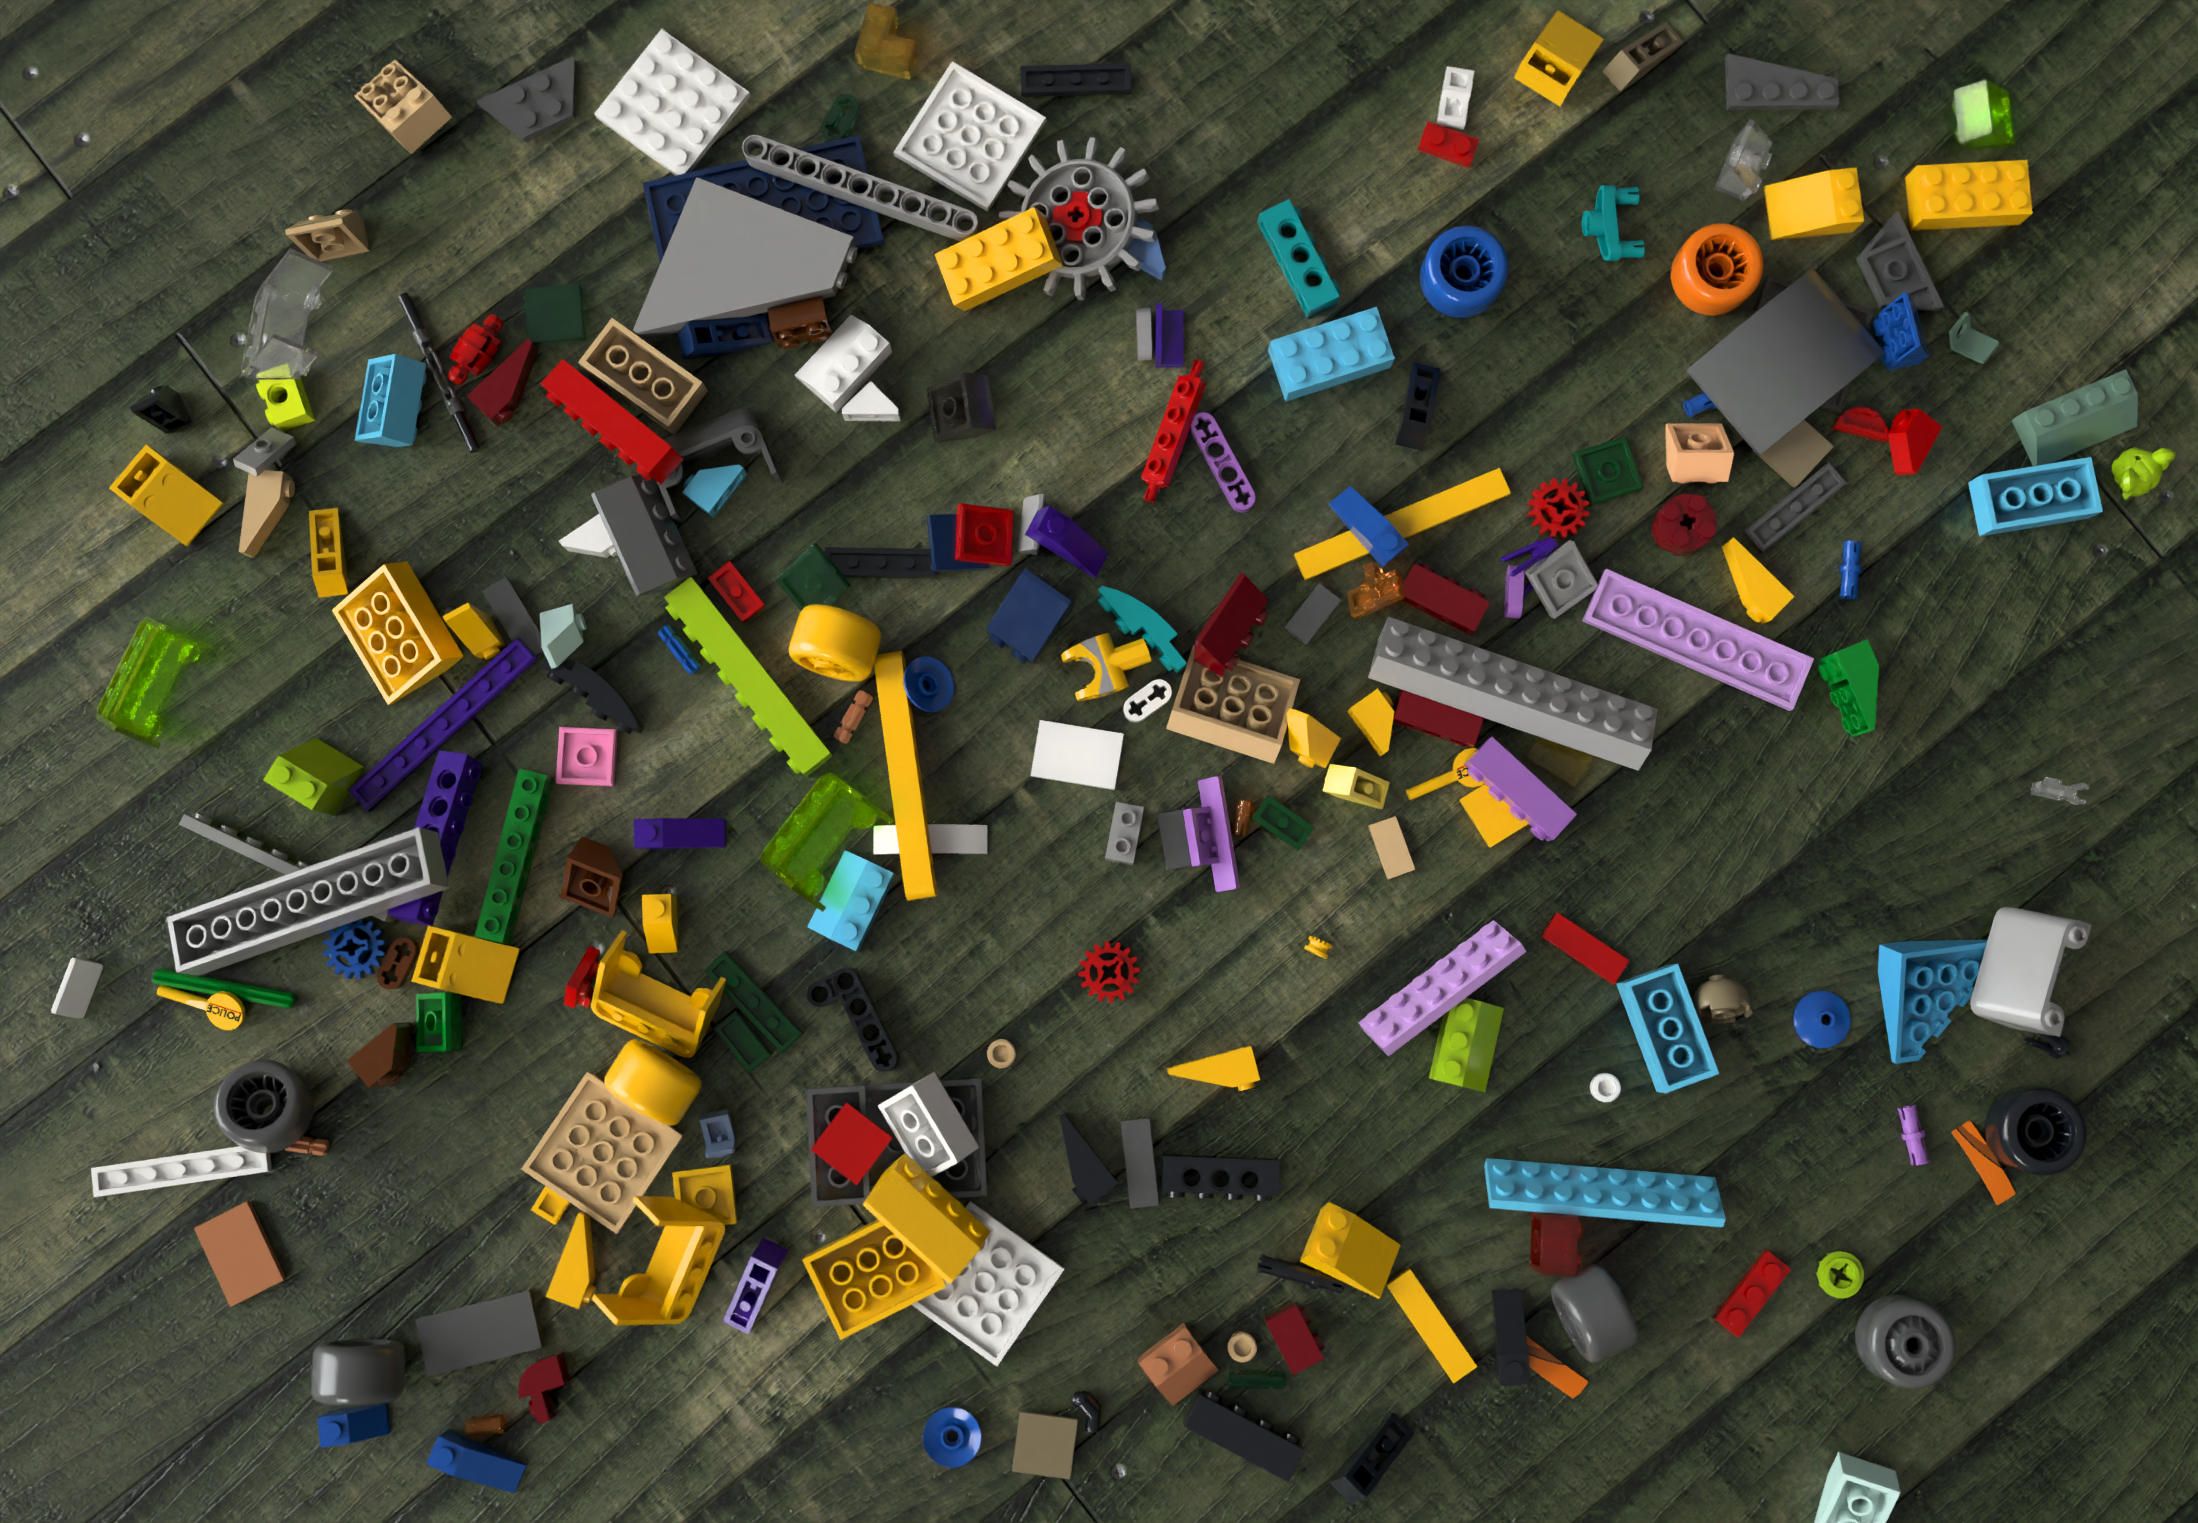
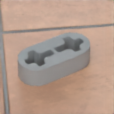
M1136 308L1138 361L1152 360L1151 309Z

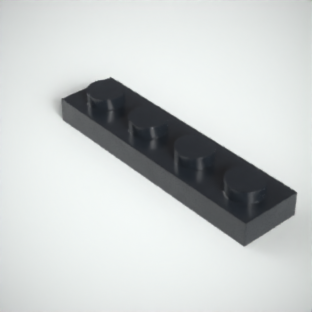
M1131 63L1021 66L1022 97L1131 94Z
M825 547V577L938 579V572H933L930 549Z

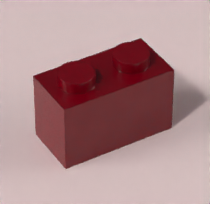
M1295 1302L1264 1318L1292 1375L1324 1359L1320 1351L1324 1350L1325 1347L1318 1334L1312 1335L1308 1329L1307 1324L1311 1323V1320L1304 1307L1298 1309Z

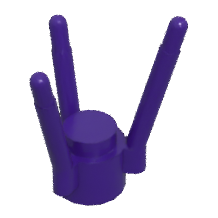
M1551 537L1546 538L1542 542L1538 539L1529 546L1501 557V561L1505 562L1533 551L1530 559L1510 572V575L1514 577L1558 549L1559 545ZM1530 582L1524 588L1523 598L1533 588Z

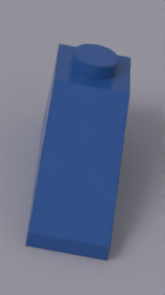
M1351 486L1329 503L1332 510L1382 568L1399 556L1409 545L1395 527Z
M447 1430L438 1436L426 1463L452 1476L511 1493L516 1492L528 1465L451 1430Z

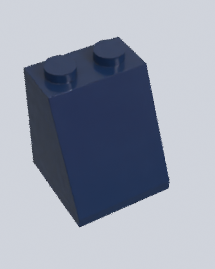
M1024 569L986 628L987 633L990 635L988 639L1000 648H1003L1004 645L1013 651L1011 655L1021 663L1026 664L1028 661L1034 665L1071 613L1072 601L1027 569Z

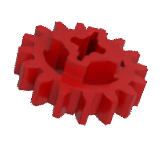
M1552 478L1549 486L1542 482L1539 485L1540 491L1535 489L1531 495L1535 499L1529 500L1527 505L1532 507L1533 510L1527 513V517L1535 518L1531 526L1536 527L1539 525L1541 527L1540 535L1547 531L1549 532V537L1554 538L1556 534H1559L1560 539L1564 540L1567 537V532L1574 536L1577 533L1576 527L1581 529L1585 525L1582 519L1587 518L1589 512L1583 510V508L1589 505V501H1582L1581 497L1585 494V491L1577 493L1575 490L1578 485L1577 483L1567 486L1566 478L1560 484L1557 483L1555 478ZM1555 492L1552 499H1543L1546 494ZM1556 504L1559 505V509L1562 511L1560 514L1557 513V508L1554 507ZM1564 519H1574L1570 524L1561 526Z
M1105 941L1103 949L1095 944V952L1093 954L1089 951L1085 952L1089 958L1088 961H1080L1079 963L1085 967V971L1079 972L1078 976L1086 978V981L1081 986H1089L1091 988L1088 993L1089 996L1094 995V993L1099 994V1002L1103 1000L1104 996L1108 997L1110 1003H1113L1114 996L1124 1000L1123 992L1126 990L1132 994L1134 991L1130 984L1139 982L1138 979L1133 977V974L1140 972V968L1133 967L1132 965L1137 960V957L1129 958L1127 955L1130 949L1127 948L1122 952L1119 942L1116 943L1114 948H1110L1109 941ZM1104 953L1117 954L1113 960L1104 961L1099 957V955ZM1118 961L1119 963L1114 971L1117 975L1116 978L1112 979L1109 977L1102 983H1099L1104 974L1101 968L1104 965L1110 967ZM1124 962L1128 966L1127 980L1121 976L1120 967ZM1091 964L1097 968L1098 978L1094 983L1090 978ZM1113 983L1120 988L1112 992L1101 990L1105 984Z

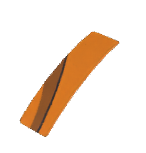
M1968 1121L1953 1130V1136L1978 1171L1996 1205L2014 1196L2015 1191L2009 1179L1972 1122Z
M1526 1336L1529 1367L1571 1398L1579 1395L1588 1384V1381Z

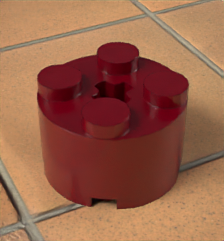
M1682 494L1672 498L1658 510L1652 523V535L1656 544L1663 550L1677 556H1685L1697 551L1716 533L1715 512L1702 495ZM1682 521V523H1686L1687 526L1682 527L1680 525V522Z

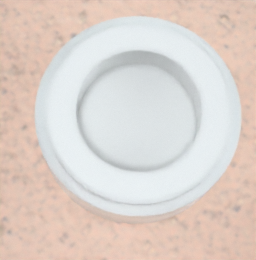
M1600 1073L1592 1079L1590 1091L1595 1099L1602 1102H1611L1619 1096L1621 1085L1614 1075Z

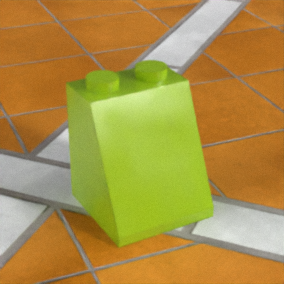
M314 738L280 754L263 781L313 811L335 816L349 794L348 790L355 785L365 767L322 740Z

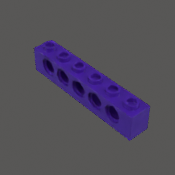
M439 750L414 829L423 828L438 833L448 878L452 862L456 856L459 839L464 830L467 813L473 801L476 784L481 776L483 763L468 754ZM444 890L391 908L387 914L403 922L432 927L439 911V904Z

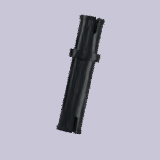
M1261 1254L1259 1258L1261 1262H1258V1273L1307 1284L1314 1290L1322 1288L1338 1292L1339 1294L1343 1293L1344 1288L1341 1286H1345V1282L1318 1269L1265 1256L1264 1254Z

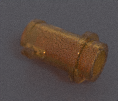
M1238 799L1237 805L1234 804L1236 812L1231 833L1248 836L1252 813L1256 812V809H1254L1255 803Z
M503 1414L477 1418L474 1415L471 1416V1419H466L465 1421L467 1438L472 1437L473 1440L481 1435L504 1433Z

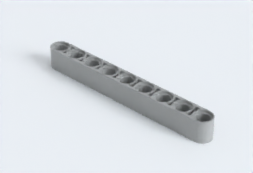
M759 135L748 136L743 142L742 149L748 164L755 169L960 242L979 233L977 217L970 210ZM755 148L763 149L762 153L758 156L750 155L751 151ZM782 157L789 158L788 163L785 165L776 164L778 159ZM806 167L816 168L812 174L806 175L802 173ZM832 176L842 177L841 181L837 184L828 182ZM859 185H866L868 187L864 193H856L854 191ZM886 194L894 196L891 202L884 203L880 201L882 196ZM913 203L921 206L916 212L906 210ZM937 213L947 215L943 221L933 220V216ZM964 222H969L973 225L968 231L959 229L960 224Z

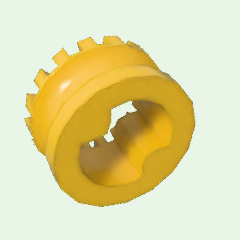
M1309 936L1310 943L1305 945L1304 949L1327 959V951L1332 949L1333 946L1325 941L1320 943V939L1317 940L1316 937Z

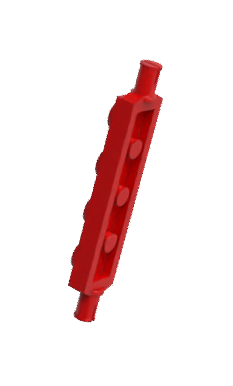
M1195 359L1190 374L1179 375L1141 476V479L1149 484L1143 498L1147 502L1155 503L1159 488L1168 487L1206 386V383L1200 379L1205 366L1203 361Z

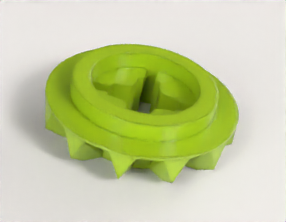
M1837 1251L1827 1253V1256L1819 1261L1816 1275L1819 1286L1828 1295L1835 1298H1848L1859 1291L1863 1284L1864 1271L1861 1263L1855 1256L1847 1252ZM1843 1266L1842 1273L1846 1275L1849 1281L1838 1279L1835 1282L1836 1276L1831 1271V1268L1840 1270Z

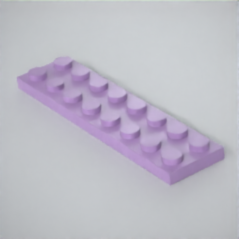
M1608 569L1603 571L1582 622L1788 711L1794 709L1814 660L1810 656Z

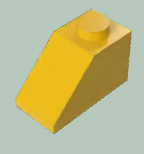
M1377 688L1352 706L1347 712L1381 757L1389 751L1394 718L1392 706L1394 703L1386 692L1381 693Z
M1289 708L1287 711L1290 750L1299 756L1298 761L1303 765L1313 768L1315 764L1326 768L1341 738L1309 714Z
M642 895L643 928L649 954L678 952L677 895Z

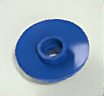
M923 656L916 658L906 667L903 677L904 689L908 698L916 707L924 711L936 712L945 708L950 703L954 693V683L949 670L942 662L933 657Z
M1815 991L1805 995L1799 1000L1793 1012V1025L1796 1033L1805 1043L1816 1048H1829L1839 1044L1846 1037L1850 1029L1851 1017L1847 1005L1840 997L1831 992ZM1824 1014L1829 1017L1827 1025L1821 1022V1017Z
M943 1408L935 1412L925 1425L923 1445L926 1453L935 1463L943 1467L955 1468L967 1464L975 1457L980 1448V1426L975 1417L962 1408ZM951 1430L958 1433V1439L955 1441L948 1438V1432Z

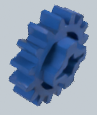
M366 918L357 920V922L354 921L337 927L338 930L331 929L327 931L332 937L330 940H323V944L328 945L329 950L322 952V954L331 958L326 963L327 966H337L334 971L336 975H341L345 971L346 979H352L354 974L357 979H363L365 972L368 975L375 974L374 965L381 966L382 961L379 958L387 954L386 951L382 950V946L387 945L388 941L380 939V936L384 934V930H374L377 924L375 921H370L366 924ZM360 929L365 931L371 939L368 940L363 937V932ZM344 935L343 940H342L341 943L339 944L340 939H341L342 936ZM356 944L365 945L364 947H359L355 952L346 951L356 946ZM371 951H373L371 957L367 961V957L369 956ZM340 957H345L351 966L345 964Z

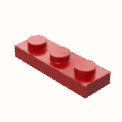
M1764 1250L1712 1318L1735 1337L1739 1338L1791 1269L1772 1253Z

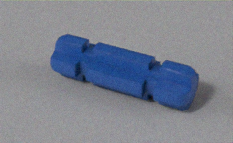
M669 624L658 631V635L665 643L667 642V647L677 660L683 663L687 673L692 675L699 671L701 664L695 657H692V652L682 639L676 636V631Z

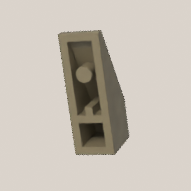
M1665 22L1623 48L1603 72L1621 92L1638 81L1684 42Z

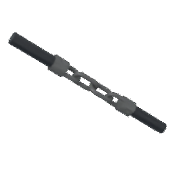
M408 293L398 295L397 298L413 330L412 335L416 344L425 355L431 373L442 391L445 406L450 417L454 418L469 452L475 453L479 451L480 447L464 415L465 410L460 399L457 398L454 389L451 387L446 374L443 372V366L432 346L433 341L428 330L424 329ZM428 346L429 349H430V352H427V350H426L425 347ZM432 359H435L439 369H434L431 363ZM440 376L443 377L444 382H445V384H446V386H444V387H443V385H442V383H441V380H440V378H439ZM451 393L453 398L449 400L446 394Z

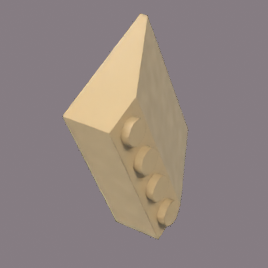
M1193 645L1166 729L1274 764L1288 725L1287 711L1293 707L1300 679L1242 660L1238 661L1232 671L1227 670L1224 676L1221 677L1194 661L1195 645Z

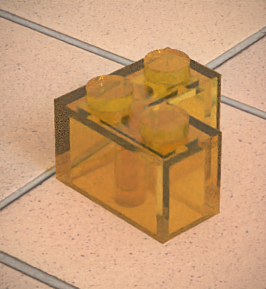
M873 2L868 3L854 54L857 67L911 80L917 58L916 43L914 40L895 36L898 25L896 8Z

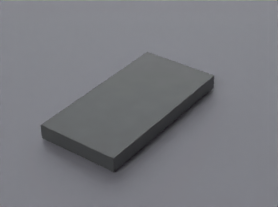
M532 1289L415 1319L427 1377L544 1347Z

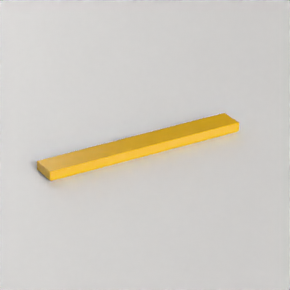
M1500 468L1384 517L1406 539L1510 495L1511 492ZM1347 531L1294 554V557L1306 581L1370 553L1351 531Z

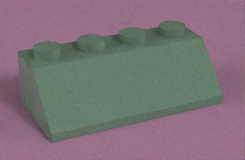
M2125 369L2027 410L2011 421L2032 465L2050 464L2136 428L2138 393Z

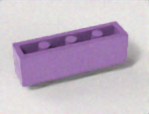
M1493 737L1488 738L1464 764L1468 768L1467 773L1471 778L1479 783L1480 781L1484 782L1490 788L1488 790L1489 794L1497 801L1501 802L1503 800L1511 807L1509 809L1510 813L1519 821L1525 820L1532 826L1530 831L1542 841L1544 839L1547 841L1554 840L1577 815Z

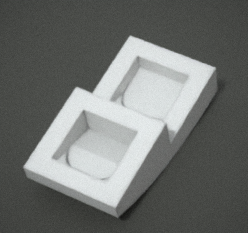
M1447 66L1437 117L1438 125L1464 129L1474 71Z

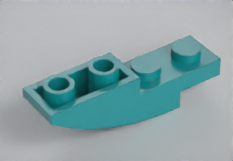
M1105 586L1098 589L1100 598L1097 600L1107 613L1109 611L1114 613L1118 618L1115 623L1125 635L1129 632L1134 637L1142 631L1144 635L1141 637L1150 649L1155 647L1162 655L1159 660L1168 671L1173 669L1178 674L1186 667V661L1171 644L1177 639V632L1159 614L1128 594Z

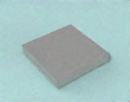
M1571 540L1525 571L1546 611L1553 619L1591 594L1598 586L1575 542Z

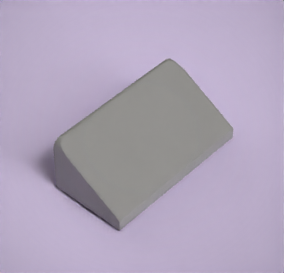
M1044 494L1029 496L1023 501L1017 549L1019 553L1039 554L1040 544L1026 536L1025 533L1037 510L1045 508Z

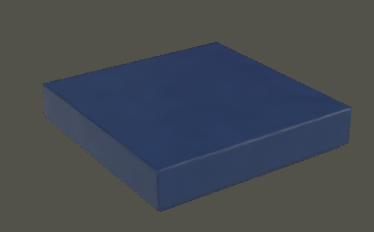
M957 514L927 516L933 572L976 571L989 568V564L955 560Z

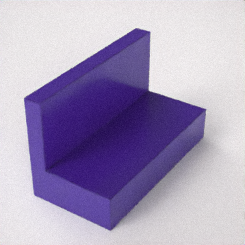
M1162 303L1156 304L1155 367L1183 368L1184 310H1162Z

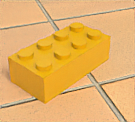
M2027 160L1917 165L1905 177L1910 230L2019 225L2033 214Z
M1035 207L935 254L953 305L963 311H967L1063 266L1045 215Z

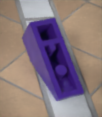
M1051 506L1037 510L1025 533L1029 538L1093 578L1097 577L1108 555L1079 525Z
M634 819V848L639 850L726 848L725 819Z
M762 1238L750 1257L723 1322L747 1334L750 1333L789 1250Z

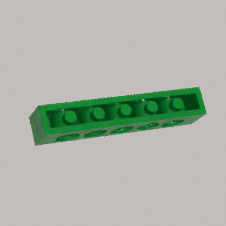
M524 769L518 770L475 937L507 944L512 942L555 779L553 777Z

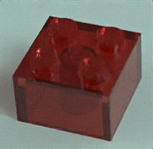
M1531 1211L1529 1268L1541 1275L1576 1277V1269L1581 1267V1253L1577 1251V1239L1582 1238V1223L1578 1221V1216Z

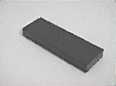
M504 577L482 591L511 641L518 637L537 657L544 654L541 646V631L509 578Z
M1150 1118L1121 1121L1130 1209L1159 1206Z

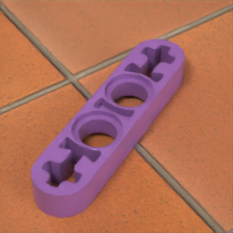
M1205 412L1196 414L1190 427L1191 434L1229 504L1237 512L1244 513L1249 511L1255 503V493L1212 415ZM1202 420L1203 423L1208 422L1209 425L1207 431L1210 437L1214 433L1217 436L1208 439L1205 443H1203L1202 440H1206V434L1202 429H1196L1198 427V421ZM1214 443L1220 444L1224 449L1223 455L1217 458L1212 457L1208 452L1209 446ZM1225 468H1233L1237 472V478L1234 481L1227 482L1222 478L1221 472ZM1242 482L1243 485L1239 486V490L1243 496L1248 494L1247 505H1244L1242 502L1237 503V491L1234 488L1230 492L1229 489Z

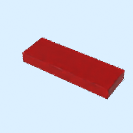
M1559 913L1554 915L1541 935L1543 939L1612 985L1616 983L1629 963L1628 959Z

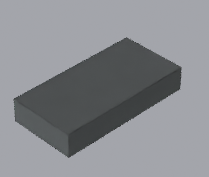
M1319 583L1284 629L1307 645L1340 603L1341 599Z
M1183 810L1157 814L1167 870L1192 866Z

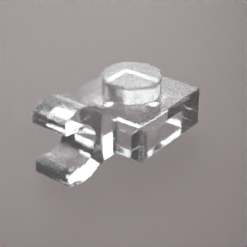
M2045 777L2044 781L2032 783L2030 794L2054 800H2065L2073 805L2086 804V800L2079 799L2076 792L2078 789L2088 790L2089 786L2085 783L2066 786L2062 785V780Z

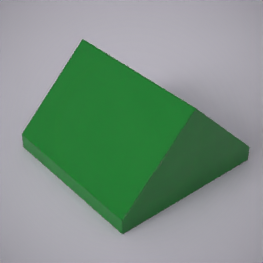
M454 992L416 994V1052L462 1050L461 994Z

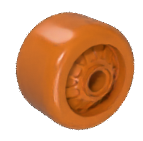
M1724 223L1705 226L1687 239L1673 260L1671 282L1674 292L1686 307L1699 314L1717 316L1729 313L1743 304L1759 285L1764 269L1763 255L1756 240L1742 228ZM1709 270L1714 271L1718 277L1712 275Z

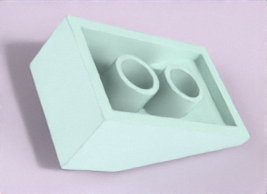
M1838 1452L1827 1475L1814 1523H1886L1901 1493L1896 1471Z

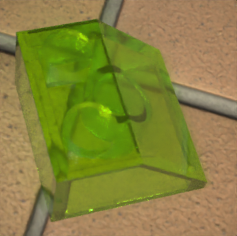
M1987 79L1954 90L1955 100L1952 102V108L1957 116L1958 126L1955 128V134L1960 144L1970 149L2010 147L2015 145L2008 91Z

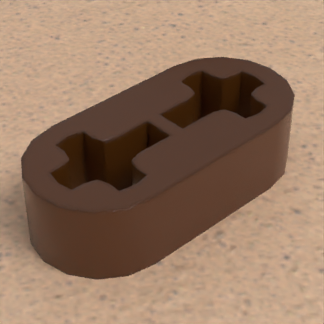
M403 937L396 939L391 944L377 973V981L381 987L385 989H398L404 985L420 952L419 945L415 940ZM408 943L407 949L411 953L410 955H404L399 962L402 952L398 949L400 945L406 946ZM397 965L398 967L394 975L398 977V980L388 983L389 978L386 976V973L393 972Z

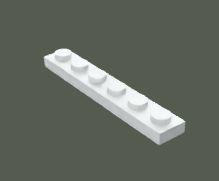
M241 1146L91 1168L94 1197L272 1171L270 1153L251 1152Z

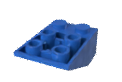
M1908 292L1902 293L1873 318V332L1879 338L1881 348L1886 352L1880 359L1885 363L1887 371L1917 365L1929 357L1916 303Z

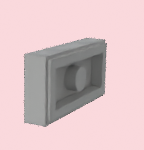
M271 427L233 459L234 465L248 473L259 476L295 445L294 437Z

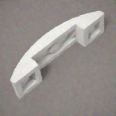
M928 824L932 854H988L987 825ZM896 825L874 826V855H900Z

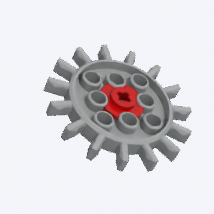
M1089 138L1085 159L1073 160L1070 159V151L1064 141H1057V152L1061 163L1046 170L1042 162L1031 155L1028 158L1029 162L1039 177L1030 188L1025 187L1019 182L1009 181V188L1016 195L1024 197L1021 211L999 212V218L1003 222L1033 207L1038 210H1046L1045 218L1051 234L1057 230L1063 231L1062 237L1058 241H1054L1063 266L1050 272L1044 285V291L1047 295L1053 296L1062 276L1074 278L1075 296L1078 300H1085V278L1100 274L1103 284L1113 292L1116 290V285L1109 269L1117 262L1123 260L1130 268L1139 272L1142 266L1137 258L1127 251L1134 238L1146 242H1156L1157 236L1154 231L1148 228L1137 227L1138 214L1153 212L1160 208L1156 198L1135 201L1132 191L1143 185L1150 178L1145 169L1136 172L1126 180L1119 175L1118 171L1128 157L1126 150L1122 147L1117 150L1109 164L1106 165L1096 161L1099 152V143L1096 138ZM1089 174L1090 180L1084 185H1079V177ZM1061 192H1068V198L1064 202H1056V198ZM1106 195V201L1102 205H1094V200L1097 196ZM1114 216H1123V221L1120 225H1110V221ZM1092 234H1101L1099 242L1096 244L1088 243L1089 237ZM1079 251L1077 260L1067 262V256L1070 252Z

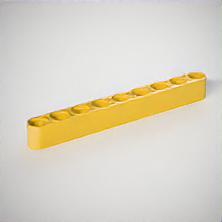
M902 650L877 654L874 668L905 895L908 901L937 896V887L912 706L903 683L906 669L905 658Z

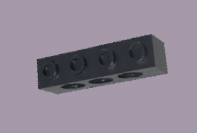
M1163 1154L1161 1189L1163 1192H1168V1197L1181 1198L1185 1197V1192L1196 1193V1198L1213 1199L1214 1194H1225V1199L1242 1200L1243 1195H1254V1200L1271 1201L1272 1196H1279L1280 1160L1274 1158ZM1189 1169H1195L1199 1172V1180L1192 1185L1185 1183L1183 1180L1184 1173ZM1218 1170H1224L1228 1174L1227 1182L1221 1186L1215 1185L1212 1181L1213 1174ZM1247 1171L1255 1172L1257 1176L1256 1183L1250 1187L1242 1185L1241 1182L1242 1175Z

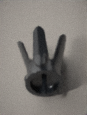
M2038 1033L2048 1042L2047 1044L2029 1037L2024 1039L2030 1046L2048 1052L2049 1056L2055 1059L2061 1058L2065 1053L2070 1055L2067 1051L2070 1041L2063 1035L2059 1037Z

